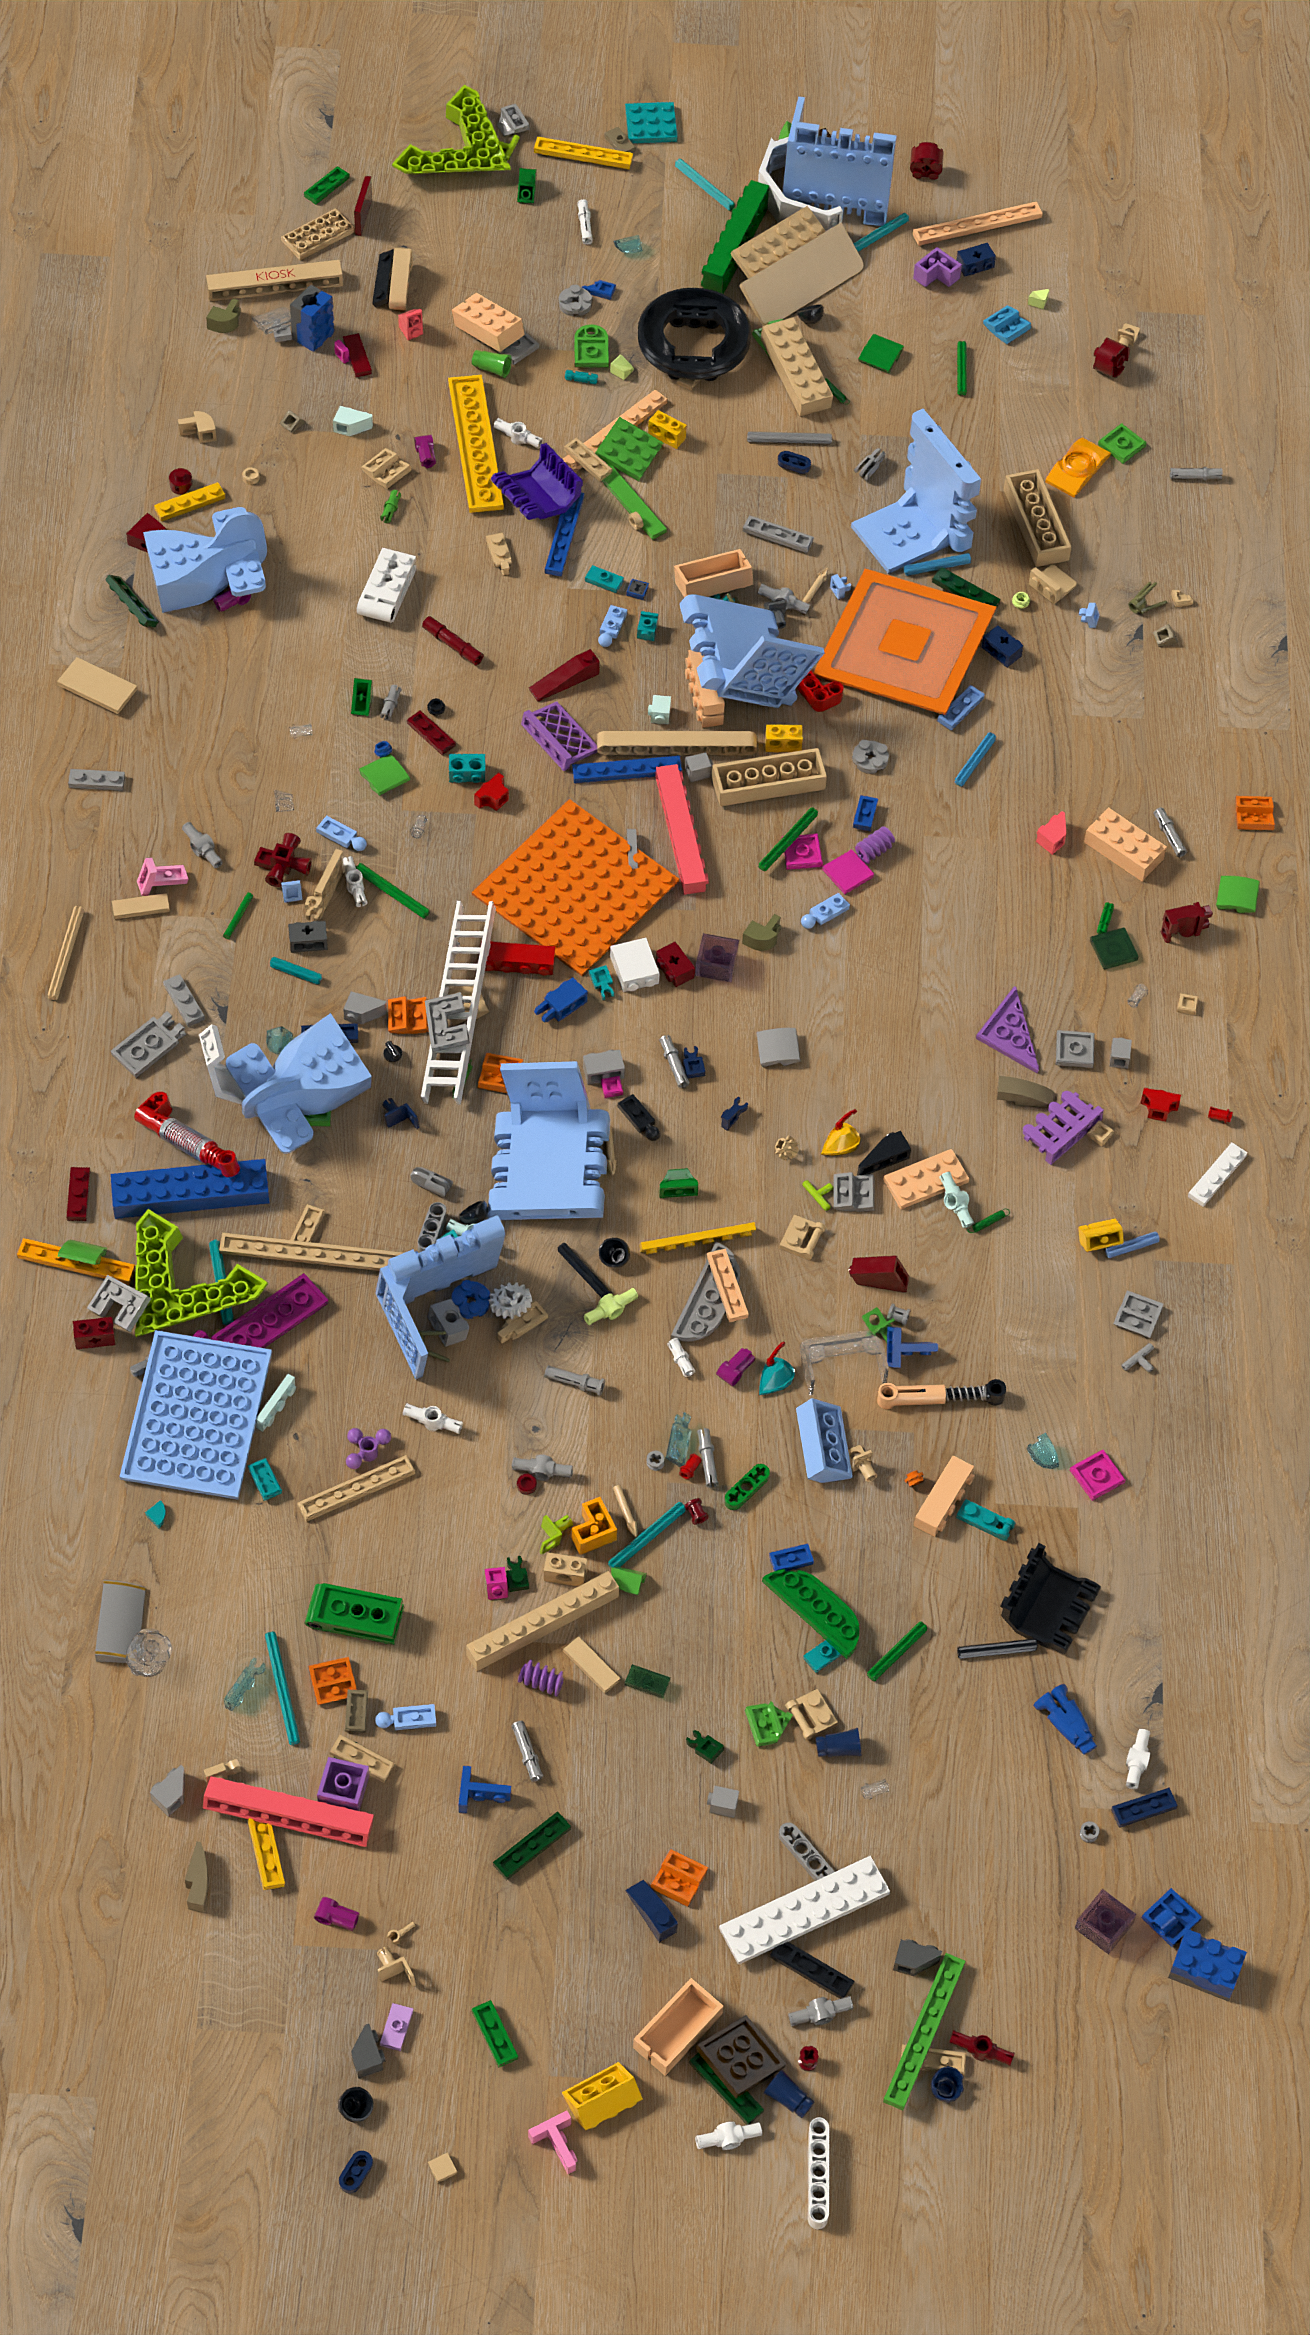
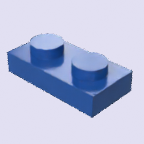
M860 795L853 828L871 831L878 803L877 798Z
M808 1544L769 1553L774 1571L782 1569L789 1571L814 1564Z

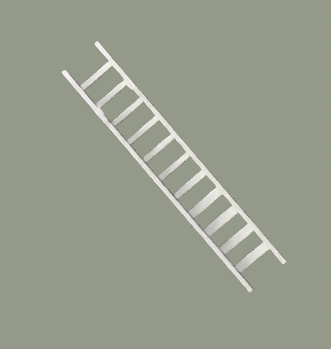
M457 901L439 997L447 996L450 986H474L472 996H463L464 1003H471L469 1012L447 1016V1019H468L467 1028L470 1044L436 1052L432 1051L430 1044L421 1093L424 1104H428L431 1086H455L454 1099L458 1105H461L496 912L493 901H489L487 915H463L464 907L461 901ZM461 921L485 922L484 931H460ZM458 938H482L481 947H459ZM457 953L480 954L478 964L454 963V959ZM452 970H477L475 980H452ZM437 1053H462L460 1061L436 1060ZM434 1069L459 1070L457 1078L433 1077Z

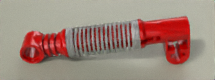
M161 1091L152 1094L136 1110L134 1115L135 1121L157 1133L162 1140L202 1163L213 1165L221 1170L222 1175L225 1177H233L239 1173L240 1166L233 1151L221 1149L212 1139L177 1119L168 1117L173 1109L165 1092Z

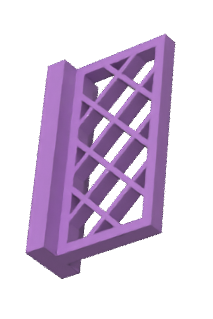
M554 702L534 712L528 710L523 713L521 725L563 771L568 770L570 764L598 752L595 742L558 702ZM556 709L560 715L551 714L549 711ZM536 717H545L546 721H540ZM548 718L559 720L558 724L547 722ZM560 721L568 722L570 727L560 725ZM546 727L557 729L556 733L549 732ZM559 730L567 731V732H569V735L566 736V735L558 734V731H559ZM571 732L579 734L581 738L571 737ZM557 739L567 741V745L560 744ZM569 741L579 743V748L569 746ZM582 744L589 745L591 749H583L581 746ZM567 751L577 752L578 755L572 757Z

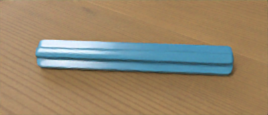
M969 553L906 565L904 566V573L906 576L939 570L941 567L949 568L971 563V556Z
M987 733L955 778L956 785L961 787L965 784L995 742V734Z

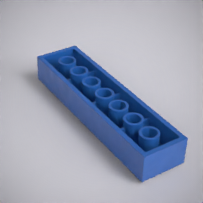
M265 1159L238 1161L240 1171L233 1177L223 1176L221 1170L211 1164L110 1174L115 1219L143 1216L148 1209L159 1215L269 1204Z

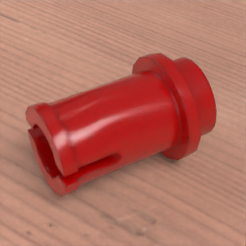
M1212 1106L1208 1114L1209 1119L1224 1121V1124L1227 1122L1231 1123L1233 1112L1230 1109L1223 1110Z
M691 1454L685 1465L680 1467V1476L686 1480L693 1478L694 1471L702 1462V1459L696 1454Z

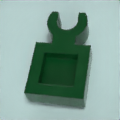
M518 1556L516 1564L511 1563L510 1557H507V1567L510 1569L506 1571L509 1592L528 1590L526 1568H521V1556Z
M697 1730L693 1731V1736L697 1739L691 1740L688 1737L686 1738L687 1745L695 1748V1754L711 1764L724 1751L723 1744L709 1735L702 1738L701 1733Z

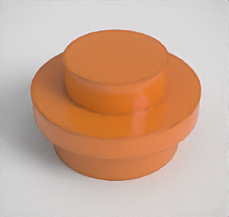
M917 1470L910 1472L904 1481L908 1483L909 1487H913L924 1481L923 1472L918 1473Z

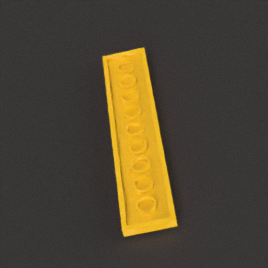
M482 375L448 378V385L469 513L504 510L501 489H498L491 481L492 475L498 473Z

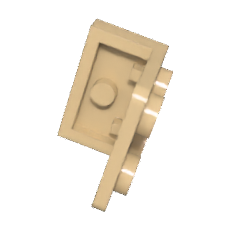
M1050 565L1042 572L1035 567L1031 570L1029 585L1053 604L1072 591L1077 585L1075 580L1055 565Z

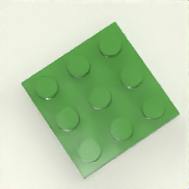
M619 417L595 454L606 463L640 481L664 442Z

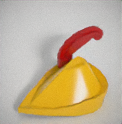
M856 1109L849 1111L836 1122L835 1127L826 1139L821 1155H843L854 1152L858 1148L861 1139L859 1133L854 1127L844 1123L852 1114L857 1113Z

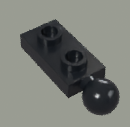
M634 1094L618 1102L617 1107L639 1133L646 1131V1138L650 1141L659 1139L661 1132L658 1127L653 1126L655 1125V1119Z

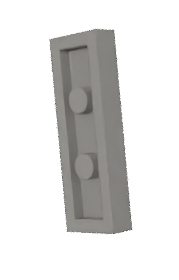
M70 769L68 786L69 788L123 791L125 772Z
M180 974L163 981L166 991L187 1027L205 1020L204 1014Z

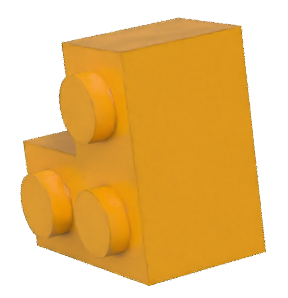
M601 1497L583 1503L582 1517L585 1523L572 1528V1541L580 1555L617 1540V1528Z

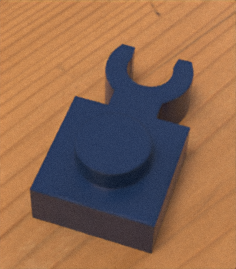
M694 1046L693 1053H689L687 1047L684 1048V1057L686 1059H683L687 1079L703 1077L706 1074L702 1056L697 1057V1046Z

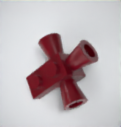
M285 833L282 844L277 843L274 850L263 847L259 848L254 865L270 869V872L265 877V881L269 885L281 887L284 873L289 875L291 869L308 876L312 866V858L295 857L294 851L301 843V839L297 835Z

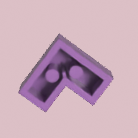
M936 247L915 264L913 279L924 287H927L935 279L950 287L960 279L962 264Z

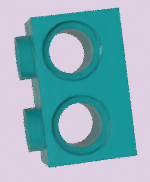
M449 754V782H485V754Z

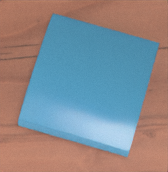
M1008 305L983 320V324L988 330L1006 344L1032 328L1031 322L1021 318L1019 311Z

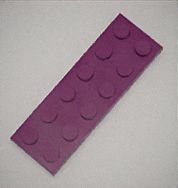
M303 1273L213 1335L211 1340L265 1348L326 1306L329 1300Z

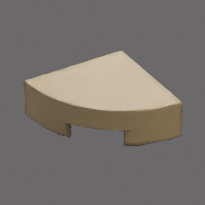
M1172 590L1171 595L1175 607L1193 604V600L1189 595L1181 593L1180 590Z

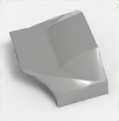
M516 103L501 108V117L497 126L503 136L529 130V123Z

